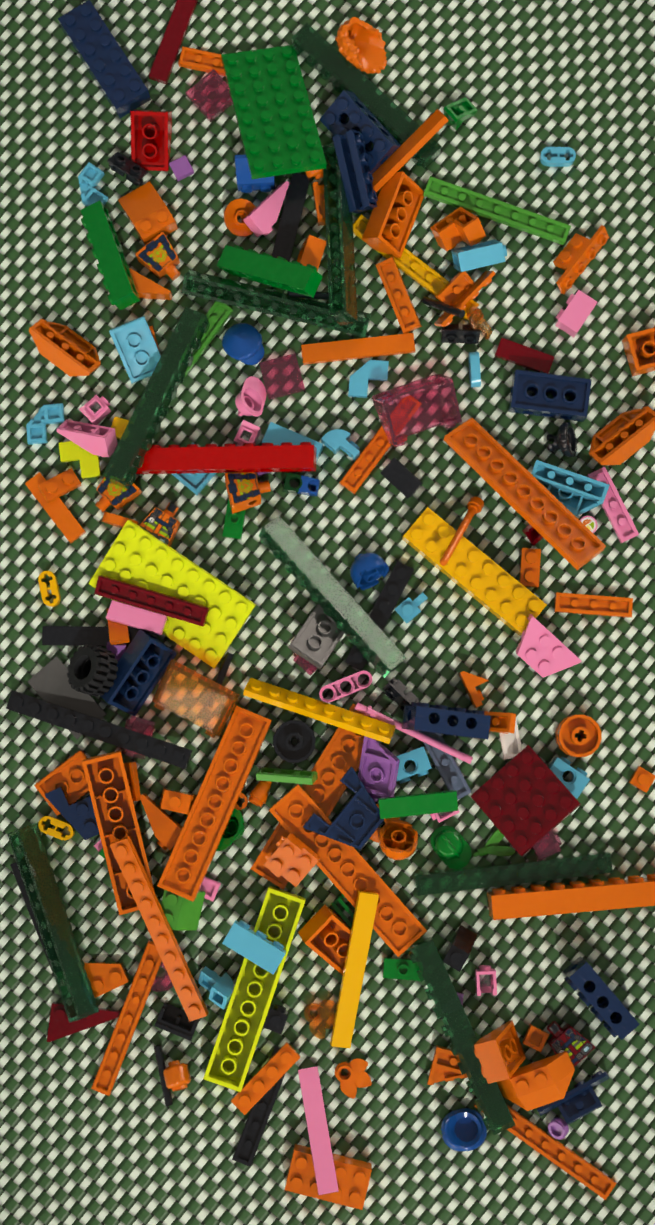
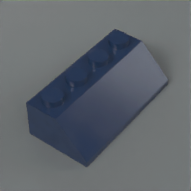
M140 629L118 661L117 678L114 680L113 686L101 697L108 704L136 716L178 653L154 636Z

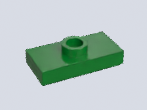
M229 499L222 537L242 540L246 510L232 514Z
M384 957L383 978L422 981L423 960Z

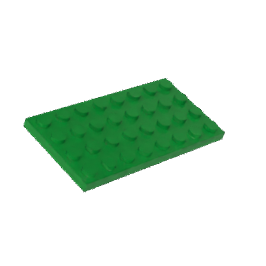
M294 45L221 54L251 179L326 169V159Z

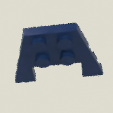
M350 767L339 781L355 793L330 825L313 813L302 827L361 850L384 819H380L379 808L367 792L355 770Z
M62 787L45 793V797L84 840L99 834L90 796L69 805Z

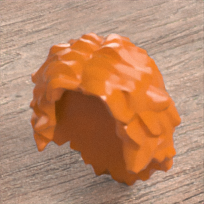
M352 17L345 21L339 28L335 38L340 54L361 72L366 74L381 73V70H384L387 64V52L384 49L386 43L382 39V33L379 32V29L373 28L372 25L357 17Z

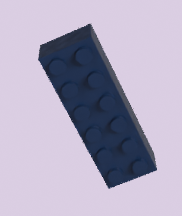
M90 0L58 18L64 34L119 119L151 100L145 84Z

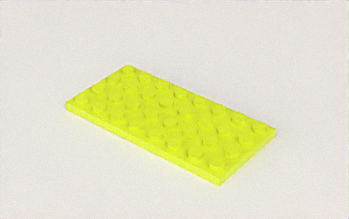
M127 520L88 583L96 589L98 577L103 575L210 607L205 626L202 627L167 616L162 634L214 669L256 606L255 603L131 520Z

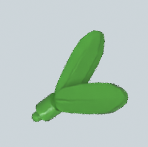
M497 829L487 840L484 847L478 849L473 856L481 857L486 854L511 856L515 853V850L509 846L498 845L504 835Z

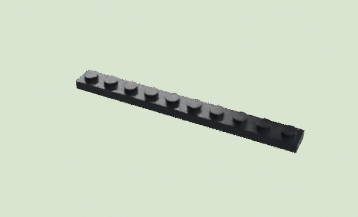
M13 690L6 707L8 710L183 769H187L193 751Z

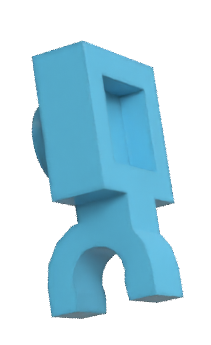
M423 592L413 601L408 597L394 610L407 624L421 612L418 607L428 597Z

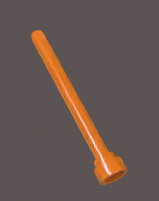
M474 496L469 500L467 504L468 512L440 559L442 566L447 565L474 515L481 512L484 506V501L481 498Z

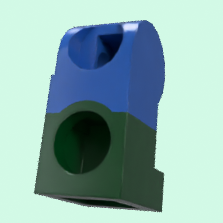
M286 473L282 492L318 496L320 480Z

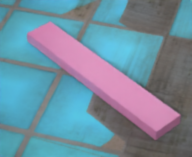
M318 1067L298 1070L318 1195L338 1192Z

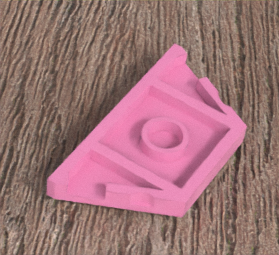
M532 614L528 616L529 622L526 630H523L516 654L541 677L544 678L581 662L568 647Z

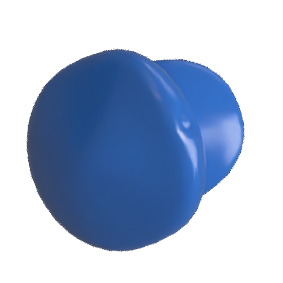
M238 323L231 326L225 332L222 346L230 357L246 365H256L263 359L264 347L262 336L255 327L247 323Z
M462 1108L448 1113L442 1121V1138L445 1144L452 1150L471 1151L480 1147L486 1139V1122L482 1115L473 1109Z

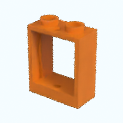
M309 235L301 246L297 262L303 266L310 264L318 269L327 241Z

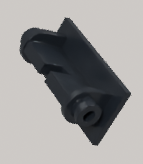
M119 152L107 160L112 171H115L122 177L127 174L126 179L135 186L143 184L144 180L142 178L148 171Z
M449 324L446 327H442L441 343L479 344L480 326H476V324H462V329H459V324Z
M393 677L383 690L387 697L394 700L404 712V706H411V702L418 703L420 699L411 691L405 695L403 692L407 687L399 679L396 680Z

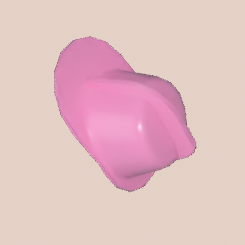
M250 376L244 381L242 390L235 399L239 416L253 415L258 417L262 415L267 393L264 384L259 378Z

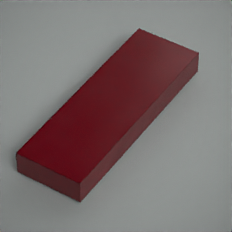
M502 337L495 353L497 358L549 374L554 360L552 355Z

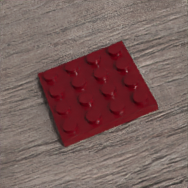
M529 745L471 795L472 799L521 856L581 805Z

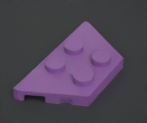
M364 736L358 777L374 802H378V798L394 797L400 760L378 740Z

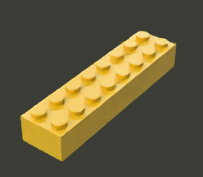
M427 507L404 534L402 540L521 636L523 630H526L528 625V616L532 614L537 618L547 604L464 536H462L447 565L442 566L440 559L455 535L456 530Z

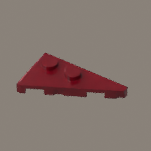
M53 1002L47 1042L118 1018L121 1011Z

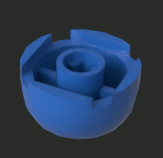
M375 553L357 555L350 568L351 579L357 588L360 587L361 590L377 585L379 583L377 579L381 576L385 578L389 572L387 563Z

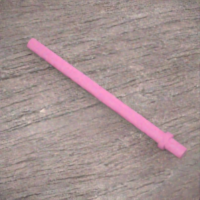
M359 702L355 706V710L364 713L365 716L395 725L397 730L468 764L473 759L472 756L424 733L402 729V723L373 710L372 706L367 707Z

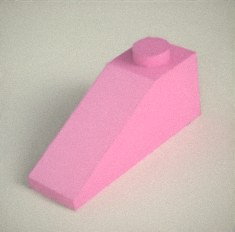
M288 181L280 184L243 219L256 237L261 235L267 236L273 230L272 226L277 222L289 186Z
M66 419L56 429L59 434L93 455L109 458L118 449L115 428Z

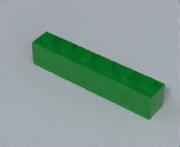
M99 200L80 210L83 216L81 222L88 231L86 234L87 239L93 245L92 253L98 259V270L104 276L102 282L105 288L109 290L108 299L112 305H116L119 310H122L139 302L140 298L109 211Z
M225 245L217 263V266L226 274L314 298L323 278L317 272L318 269L313 265L307 264L303 266L295 260L288 262L280 256L273 258L267 253L259 254L252 249L247 251L238 245L233 247Z

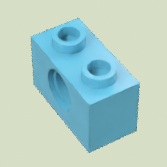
M424 746L396 756L400 760L397 781L400 784L410 781V776L417 774L418 777L428 774L429 769H432ZM412 760L415 763L413 771L405 769L404 764L406 761Z
M562 756L561 758L555 757L549 768L573 796L578 799L590 781L586 777L587 773L579 767L577 769L571 767V762ZM565 771H569L572 775L571 780L565 782L562 777Z

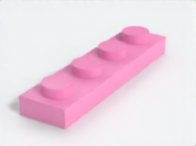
M603 467L588 474L587 477L610 485L601 506L620 543L638 536L639 533L606 468Z

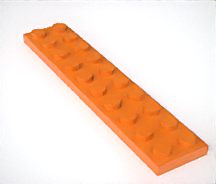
M470 418L445 435L444 441L576 570H579L604 551L606 545L476 420Z
M352 704L349 709L350 711L364 715V713L355 710L356 705ZM339 727L311 770L318 773V779L313 785L303 784L301 787L327 817H329L347 788L339 780L350 767L356 772L360 766L364 740L363 735ZM279 823L251 867V870L284 890L289 881L282 875L278 878L264 866L267 861L264 859L271 849L275 851L278 848L276 843L282 836L287 837L289 835L287 830Z
M239 706L235 707L157 887L192 902L195 901L272 720Z
M299 784L295 785L269 809L289 834L295 835L321 857L316 865L354 908L356 907L358 891L378 893L379 898L373 929L397 957L427 932L425 927L354 847L302 827L313 813L328 825L332 822Z

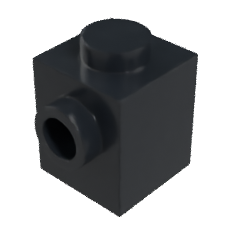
M275 1004V1006L270 1005L263 1028L282 1034L289 1011L284 1006Z

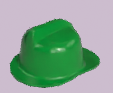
M236 808L232 813L216 851L228 848L245 831L243 815Z
M441 826L432 833L431 846L445 865L452 869H461L470 862L472 856L471 848L455 828Z

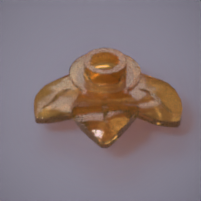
M471 307L467 312V318L472 329H479L485 339L488 340L492 335L490 325L483 318L484 315L479 308Z
M323 1000L319 1004L311 1003L306 1006L304 1017L310 1022L309 1029L315 1037L323 1040L326 1029H333L336 1014L334 1011L337 1008L336 1002ZM316 1010L318 1014L316 1016H312L310 1014V1011Z

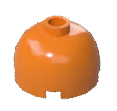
M403 820L391 821L386 827L384 825L379 832L380 848L390 859H407L417 848L418 832L412 828L409 822Z

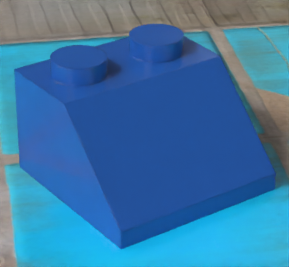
M235 155L238 192L251 193L257 190L270 192L275 190V176L251 179L246 155Z

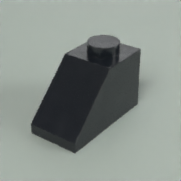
M460 924L441 957L442 962L460 972L470 955L477 934Z

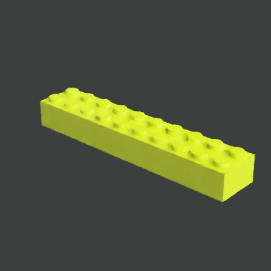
M272 886L268 887L254 932L259 930L268 936L266 939L269 941H277L284 945L286 954L274 975L244 957L203 1078L204 1080L241 1092L306 898Z

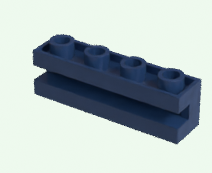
M350 130L345 135L333 136L349 211L351 213H360L376 208L378 198L373 190V176L368 168L369 158L364 150L363 145L365 141L360 131Z

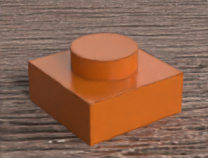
M638 766L628 783L647 793L655 780V775Z
M530 1024L522 1043L542 1052L549 1033Z

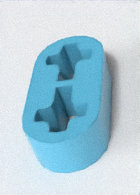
M545 147L541 151L539 159L544 166L568 167L574 163L576 152L570 147ZM546 153H550V160H547V157H545ZM566 153L570 157L569 160H566V158L564 157Z
M469 352L470 387H481L479 352Z

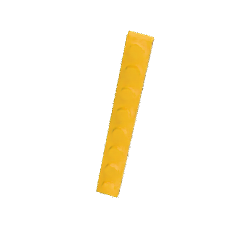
M254 678L249 679L243 692L244 696L390 744L396 729L395 725Z

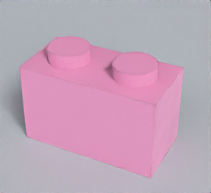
M580 290L575 295L573 293L566 301L568 304L565 310L561 309L556 316L558 321L555 326L573 338L597 304L596 300Z

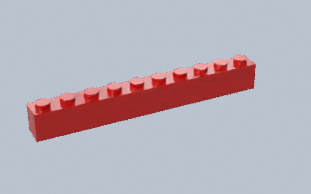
M283 442L281 445L262 443V446H255L253 443H244L243 446L227 443L221 447H217L216 444H206L205 447H198L196 444L180 447L179 445L172 444L168 445V448H161L160 445H150V448L132 445L131 448H125L124 471L128 474L316 471L317 449L314 445H311V442H300V445H292L290 442Z

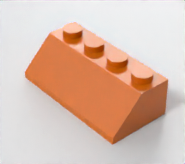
M403 171L397 172L381 188L378 200L376 201L377 207L373 208L362 236V240L372 249L397 258L402 256L424 198V191Z

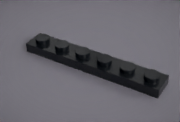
M397 561L345 663L360 671L363 670L414 571L413 568Z

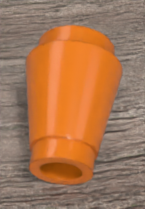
M259 781L249 793L248 801L258 807L266 804L273 782Z

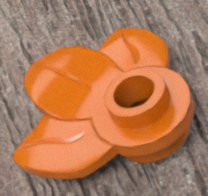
M361 1058L353 1059L349 1063L341 1062L335 1068V1076L340 1081L341 1091L352 1099L356 1097L357 1087L364 1088L372 1085L370 1076L364 1071L368 1066V1062ZM347 1069L348 1074H341V1070Z

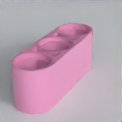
M363 670L325 685L319 692L320 699L323 702L331 703L361 691L371 685L372 675L368 671ZM362 674L369 677V682L366 685H361L358 682V677ZM349 682L351 690L343 692L340 689L341 683ZM325 689H331L334 693L333 697L329 700L322 696Z

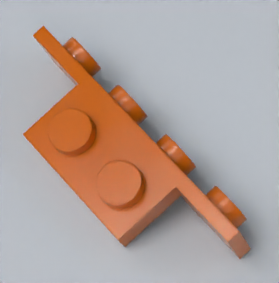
M601 225L591 239L575 233L553 261L556 267L565 270L556 282L561 294L564 295L572 287L575 280L584 272L586 266L595 258L597 252L606 244L609 236L605 226Z
M459 271L435 297L442 303L464 310L466 303L476 298L479 294L478 291L490 284L491 278L496 273L494 271H485L474 282L466 271ZM444 312L434 324L438 327H446L453 321L452 318L455 315Z

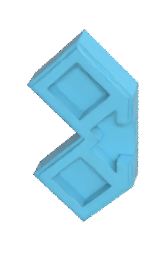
M90 162L87 163L78 176L82 203L88 207L100 200L105 205L109 198L95 188L105 174Z
M369 360L352 374L349 380L348 397L367 398L368 380L387 381L389 361Z
M63 403L43 405L35 417L26 424L27 443L29 445L48 443L46 425L63 423L65 421Z

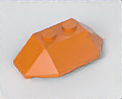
M40 319L29 328L39 353L70 377L88 376L101 365L96 347L68 326Z
M646 406L642 409L621 413L593 435L589 455L600 465H621L650 442L655 431V411Z
M564 1051L520 1067L510 1079L498 1081L496 1084L504 1098L526 1111H530L564 1099L575 1068L568 1052Z

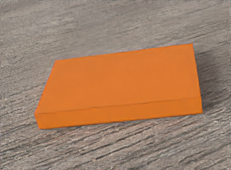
M82 750L76 752L34 785L57 816L61 813L45 797V793L62 787L68 803L71 805L89 792L82 760L87 759V756Z

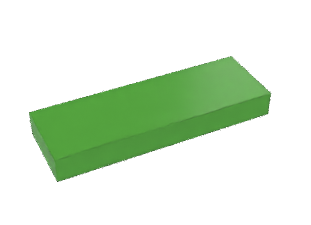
M262 767L256 773V780L313 785L318 779L316 771Z

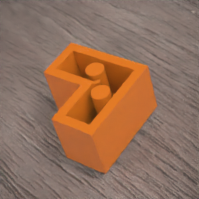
M461 206L430 227L438 246L445 251L455 248L461 241L469 246L476 245L486 237L479 217Z

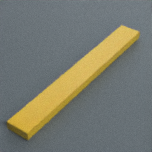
M361 214L350 227V231L362 240L369 220ZM404 248L401 258L377 251L386 259L393 257L400 270L434 296L449 283L447 279L406 248ZM469 300L466 303V308L464 309L465 316L463 318L468 320L479 304L474 300Z
M358 891L330 1045L332 1047H351L379 898L378 893Z

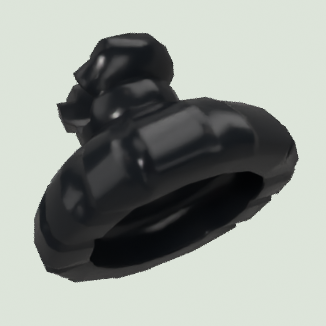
M565 422L559 427L557 435H547V440L554 442L553 444H548L547 449L549 452L560 449L566 457H575L577 452L576 434L571 423Z

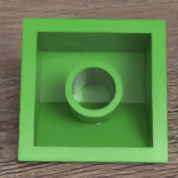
M164 890L161 907L172 930L198 929L205 891L199 890L195 901L192 902Z

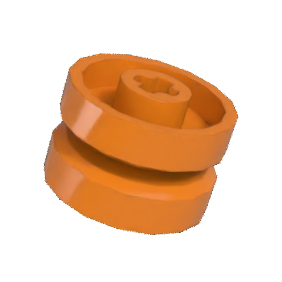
M571 715L564 718L558 724L555 731V741L558 748L564 754L571 757H586L593 754L599 748L602 740L601 729L598 723L586 715ZM575 733L580 734L579 739L575 738Z

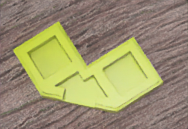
M72 441L59 443L60 461L80 460L82 479L101 476L100 460L97 455L89 453Z

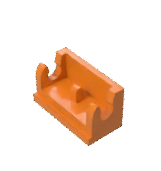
M326 181L325 185L313 182L318 226L335 224L336 216L332 188L329 182Z

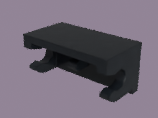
M395 457L380 472L408 499L423 485Z
M164 1002L154 1026L191 1041L200 1019L189 1022L183 1009Z

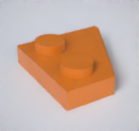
M78 963V967L93 999L130 981L122 963Z
M436 1045L427 1084L434 1085V1083L441 1081L448 1082L456 1078L470 1077L475 1056Z

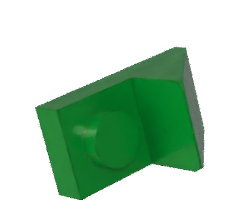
M466 97L446 105L443 109L444 115L449 120L448 123L455 130H458L464 120L474 116L478 111Z

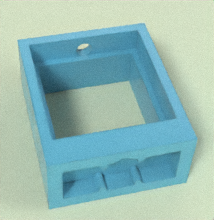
M494 239L473 246L468 245L451 249L454 268L464 272L506 262V246Z

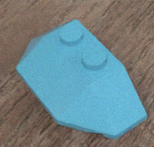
M536 460L531 473L577 517L603 504L610 486L609 484Z

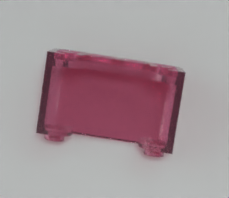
M441 374L427 376L372 396L373 405L387 439L394 447L404 445L405 441L408 440L407 436L438 425L445 426L446 429L453 428L457 423L462 422L453 380L448 376Z

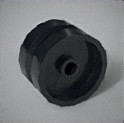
M290 720L283 723L277 728L273 736V746L276 754L289 763H298L306 760L315 749L316 738L314 732L306 723ZM293 738L298 739L297 745L291 744Z

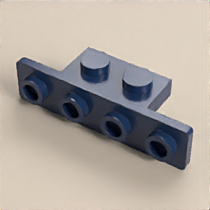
M599 1071L591 1076L592 1079L587 1082H578L574 1085V1089L566 1092L564 1099L539 1107L537 1109L539 1115L542 1116L558 1107L567 1125L602 1107L593 1087L609 1079L607 1071L604 1073Z

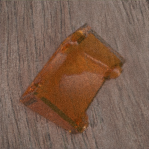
M171 659L152 701L154 702L153 706L157 709L164 711L166 708L205 729V734L215 738L216 735L220 737L242 696Z

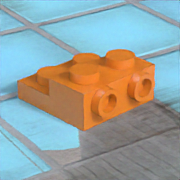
M290 833L287 837L282 836L276 843L278 848L275 851L271 849L264 859L267 861L264 866L278 878L282 875L293 886L297 887L321 857Z

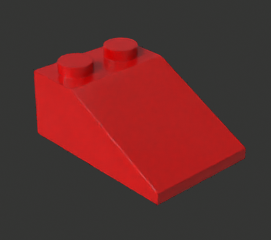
M131 111V160L145 170L169 171L172 111Z

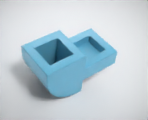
M331 430L321 438V443L335 455L341 449L354 461L360 456L359 447L353 441L348 442L350 433L345 430Z
M205 966L200 972L198 984L210 992L209 1000L225 1010L232 996L233 981L227 973L220 977L215 971Z

